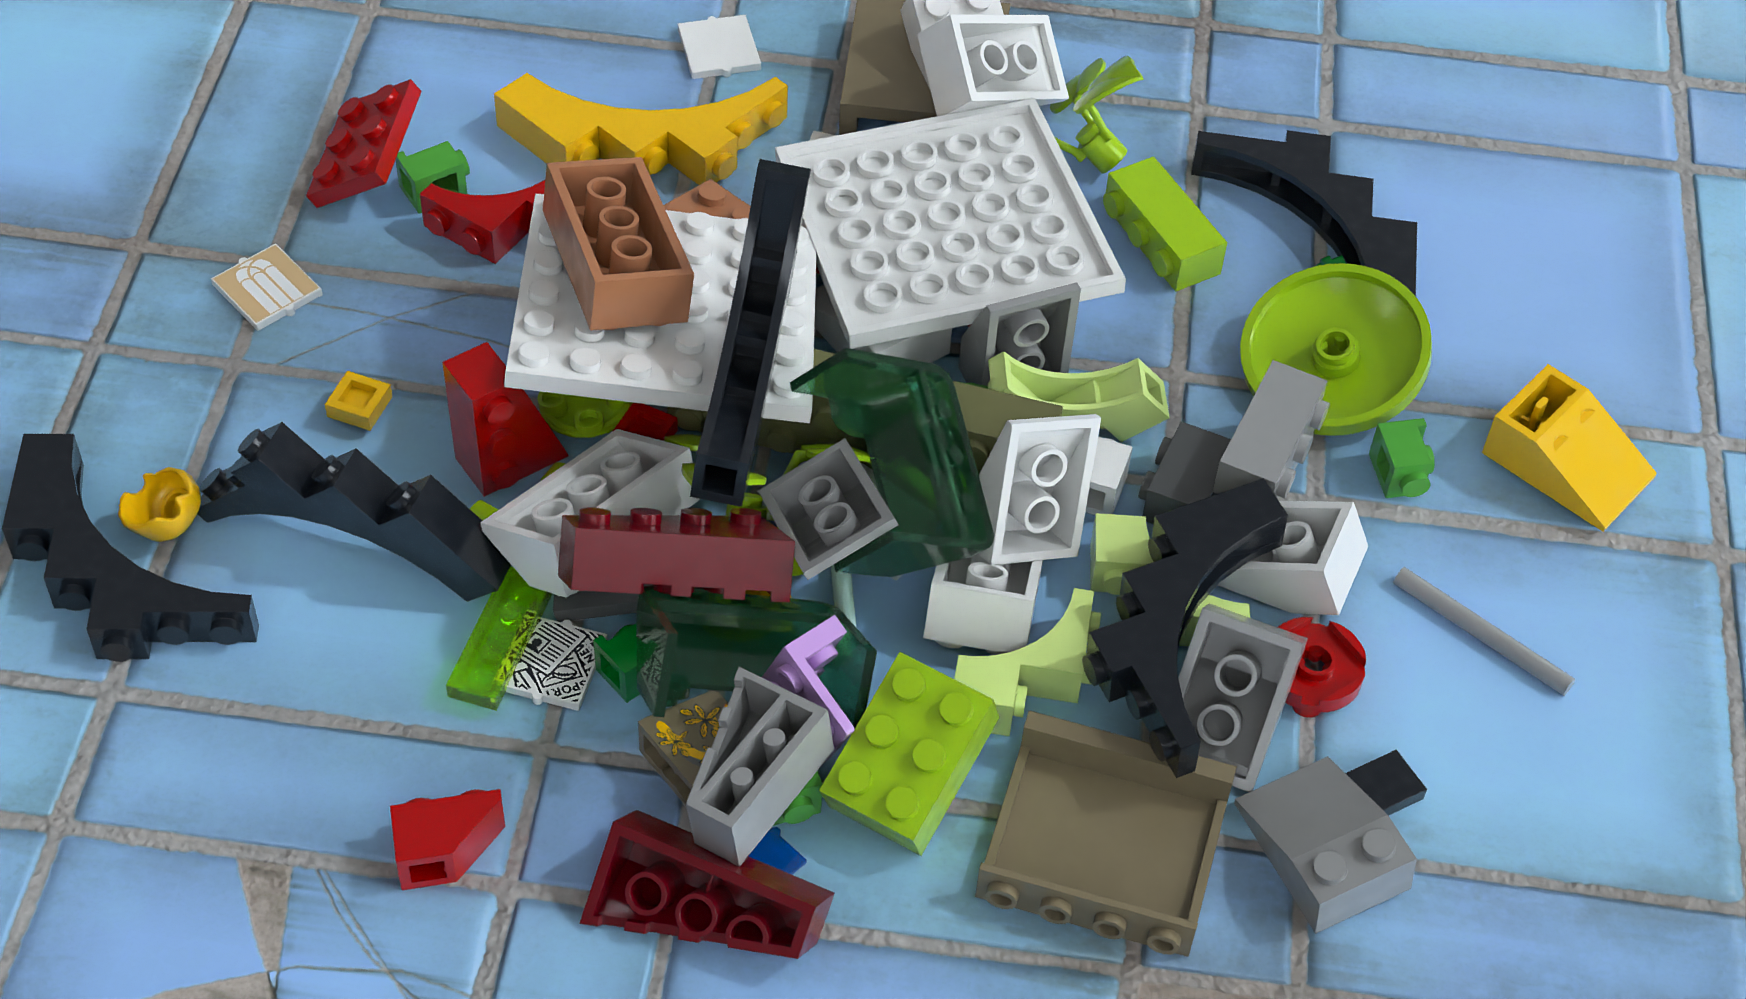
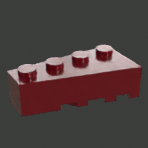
M581 508L579 515H562L558 577L571 590L642 594L644 592V584H652L653 590L670 594V596L691 597L695 587H703L708 592L723 594V599L745 600L746 590H756L769 593L771 602L790 603L795 541L762 517L760 511L748 508L731 509L730 516L712 515L711 511L701 508L681 509L680 515H662L660 510L652 508H633L630 510V515H611V511L603 508Z

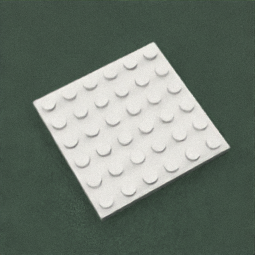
M1035 98L775 147L776 162L811 169L801 226L807 229L816 249V265L850 349L969 325L974 322L987 305L1076 282L1081 288L1079 302L1125 292L1126 278Z
M535 193L505 371L504 387L708 411L728 325L748 218L733 219L710 216L703 212L685 213L666 210L694 272L688 322L666 324L663 326L649 325L618 328L615 330L590 331L544 216V194ZM801 226L792 284L782 321L775 366L766 397L763 418L810 424L813 402L816 249L807 229Z

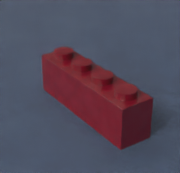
M635 810L612 823L579 924L597 927L604 924L622 927L624 931L641 934H647L648 932L678 936V940L695 943L701 941L727 944L728 948L799 959L818 943L835 893L749 856L739 867L695 844L691 832Z

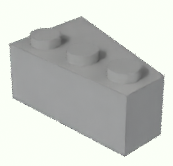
M1272 360L1220 459L1213 492L1219 494L1264 478L1276 498L1282 497L1285 499L1295 478V468L1298 463L1303 464L1312 444L1314 430H1320L1327 415L1330 403L1323 400L1327 380Z
M738 667L734 678L735 688L728 706L723 707L718 719L719 729L712 748H707L686 802V808L694 843L740 867L834 751L827 709Z

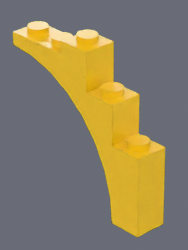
M526 73L495 92L494 102L497 126L546 164L598 160L599 158L642 157L649 175L658 173L669 163L700 185L709 179L717 183L721 179L728 178L737 169V151L748 147L753 140L769 129L779 126L787 118L788 85L774 77L748 92L719 102L681 109L642 110L618 108L582 100L556 90Z

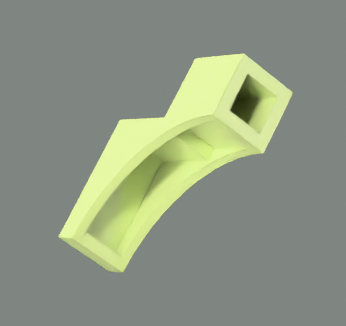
M1004 351L988 359L990 373L988 389L1063 406L1062 416L1097 414L1101 417L1100 428L1107 429L1120 442L1170 418L1164 381L1139 358L1113 368L1086 373H1060L1041 370L1021 363Z
M1096 513L1090 543L1091 591L1120 595L1122 573L1153 563L1148 548L1150 537L1146 525V516ZM1208 595L1196 609L1181 637L1179 646L1190 645L1201 610L1206 605L1212 604L1250 618V604L1228 601Z
M1074 588L1069 606L1060 621L1046 635L1023 648L989 656L958 655L954 679L994 699L1000 718L991 734L1010 736L1012 717L1023 718L1026 695L1078 703L1081 683L1091 685L1085 674L1082 659L1083 656L1087 655L1086 648L1089 632L1100 627L1101 613L1092 611L1094 591Z

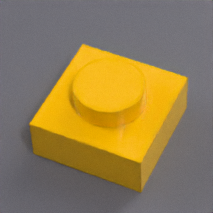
M346 371L324 404L326 415L329 418L371 431L393 397L391 384Z

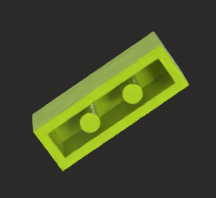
M1154 156L1108 173L1106 193L1103 196V204L1107 214L1118 221L1127 232L1131 243L1141 249L1152 263L1157 275L1164 277L1175 292L1221 274L1228 242Z

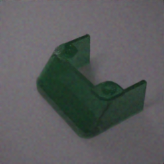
M844 348L789 382L792 392L828 397L834 424L850 436L865 438L878 492L899 524L835 563V572L895 577L970 558L992 545L994 539L993 528L956 388L951 377L943 368L933 363Z
M644 586V592L638 596L636 608L637 689L654 717H664L666 707L675 706L678 700L688 698L691 688L733 692L735 688L734 678L738 667L762 677L784 646L835 615L847 633L835 647L839 653L838 656L823 667L825 672L819 679L855 729L867 708L877 650L839 608L820 601L790 598V603L771 602L770 596L745 594V600L723 599V594L695 589L691 593V597L670 596V594L653 590V586Z

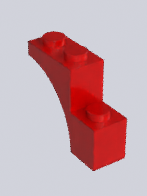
M545 180L523 190L499 195L462 194L443 189L431 183L420 193L424 226L433 234L443 236L462 246L470 254L479 255L496 264L529 233L535 193L544 194Z

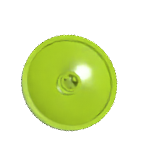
M1345 263L1325 264L1301 270L1284 278L1271 287L1257 301L1247 317L1242 330L1240 355L1244 377L1253 396L1272 360L1327 380L1323 400L1329 402L1330 406L1320 430L1315 429L1313 434L1327 436L1348 435L1377 427L1378 423L1389 421L1413 401L1423 387L1430 370L1432 336L1430 324L1421 303L1400 281L1384 272L1367 266Z

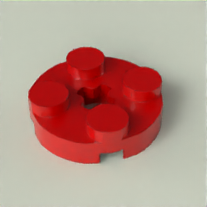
M1299 617L1288 620L1277 627L1308 638L1285 703L1292 706L1298 715L1313 718L1321 712L1339 710L1350 704L1358 696L1365 677L1366 653L1357 637L1344 626L1329 621L1328 626L1311 623L1313 617ZM1308 658L1313 663L1321 660L1325 665L1322 671H1313L1305 666L1304 659Z

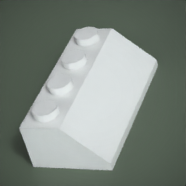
M616 429L480 522L482 532L529 586L567 598L577 593L578 590H571L558 577L562 515H579L581 508L588 507L607 509L611 511V515H630V510L633 508H652L660 510L662 515H680L681 509L689 508L700 500L699 498L690 497L691 485L681 472L683 463H693L690 448Z

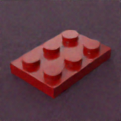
M411 79L396 85H385L377 92L361 98H350L339 108V116L332 133L325 142L326 148L319 164L313 171V179L306 194V197L316 208L387 183L422 92Z

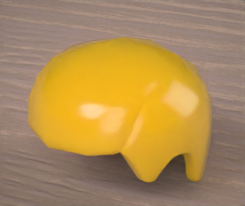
M167 467L155 474L145 473L143 475L144 486L139 492H124L122 494L118 517L125 528L142 537L157 542L176 539L190 527L201 505L199 486L190 474L177 468Z

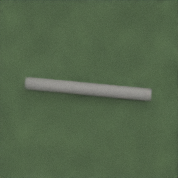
M1403 567L1395 577L1393 582L1395 585L1563 696L1566 695L1574 684L1575 678L1406 567Z

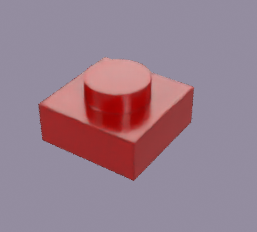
M633 403L613 431L619 429L664 441L665 436L675 435L678 430L677 417L642 403Z

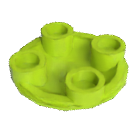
M541 391L537 397L539 411L548 426L555 432L572 438H592L610 433L633 404V402Z

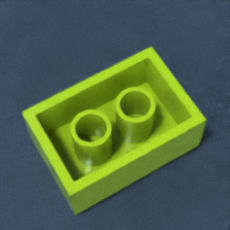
M899 652L819 792L830 808L922 856L1000 718L994 699Z

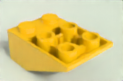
M1547 364L1494 416L1482 450L1484 455L1602 532L1650 484L1657 474L1591 391L1550 364Z

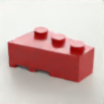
M488 342L442 362L455 459L484 497L500 489L509 488L518 480L569 456L524 389L504 387L506 365Z

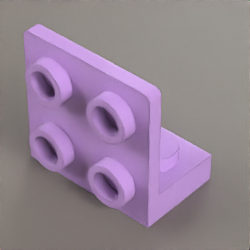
M835 615L784 646L762 676V678L828 710L834 751L826 761L834 755L855 731L852 723L819 679L825 672L823 667L838 656L839 653L835 647L847 633Z

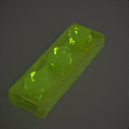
M510 567L498 591L491 593L446 684L447 696L497 711L507 690V685L553 593L529 586L513 567Z

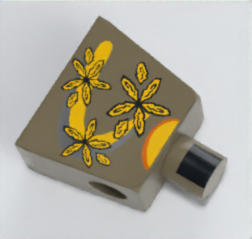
M716 691L706 692L638 721L640 752L685 806L707 748H712L719 729L718 719L723 707L728 706V702Z

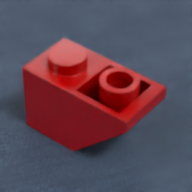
M474 789L466 791L461 795L437 799L415 798L404 804L390 806L395 858L401 890L457 882L506 827L500 789L490 791Z

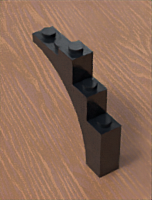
M1287 130L1285 141L1280 142L1198 131L1191 175L1225 181L1256 192L1276 202L1310 225L1330 245L1337 256H1343L1346 264L1367 266L1384 272L1400 281L1416 296L1417 222L1372 216L1374 179L1329 173L1331 136Z
M764 159L759 160L734 296L714 388L697 450L690 497L742 507L760 437L766 397L775 366L782 321L792 284L811 172L809 168Z
M283 422L264 431L260 429L252 431L238 448V453L241 454V457L225 470L217 468L212 471L199 488L203 495L201 496V505L197 515L207 523L229 516L264 514L293 517L327 525L366 539L403 557L437 578L467 602L498 591L511 567L507 559L482 532L480 522L483 520L432 475L413 483L406 481L398 485L357 448L338 457L330 455L324 459Z
M23 434L2 530L13 559H25L28 561L47 559L44 581L54 609H68L72 611L90 609L86 630L96 659H108L115 662H123L129 659H149L152 642H164L172 645L185 642H217L225 645L237 642H257L259 623L252 595L210 592L174 583L139 567L108 543L91 523L83 506L82 483L84 464L74 434Z
M1264 478L1156 515L1152 538L1148 541L1149 553L1153 563L1122 573L1120 596L1116 597V607L1122 621L1089 632L1087 655L1083 656L1082 659L1083 668L1089 682L1093 686H1100L1108 702L1125 697L1132 716L1136 720L1142 719L1147 727L1154 754L1161 762L1166 760L1176 778L1196 771L1201 743L1185 709L1177 674V653L1181 637L1198 606L1222 580L1248 561L1281 547L1283 543L1288 514Z

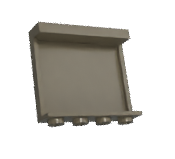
M857 0L840 101L839 135L857 132L859 118L910 122L937 116L931 91L916 62L908 41L900 11L905 0ZM1001 3L1003 14L1009 15L1010 3Z
M1029 710L1023 728L1020 750L985 862H981L975 897L987 900L991 905L1001 909L1016 908L1038 914L1046 921L1054 924L1070 923L1094 930L1104 938H1123L1148 945L1149 948L1161 954L1171 955L1176 953L1189 957L1237 766L1198 756L1196 771L1176 778L1166 760L1162 762L1158 760L1149 742Z

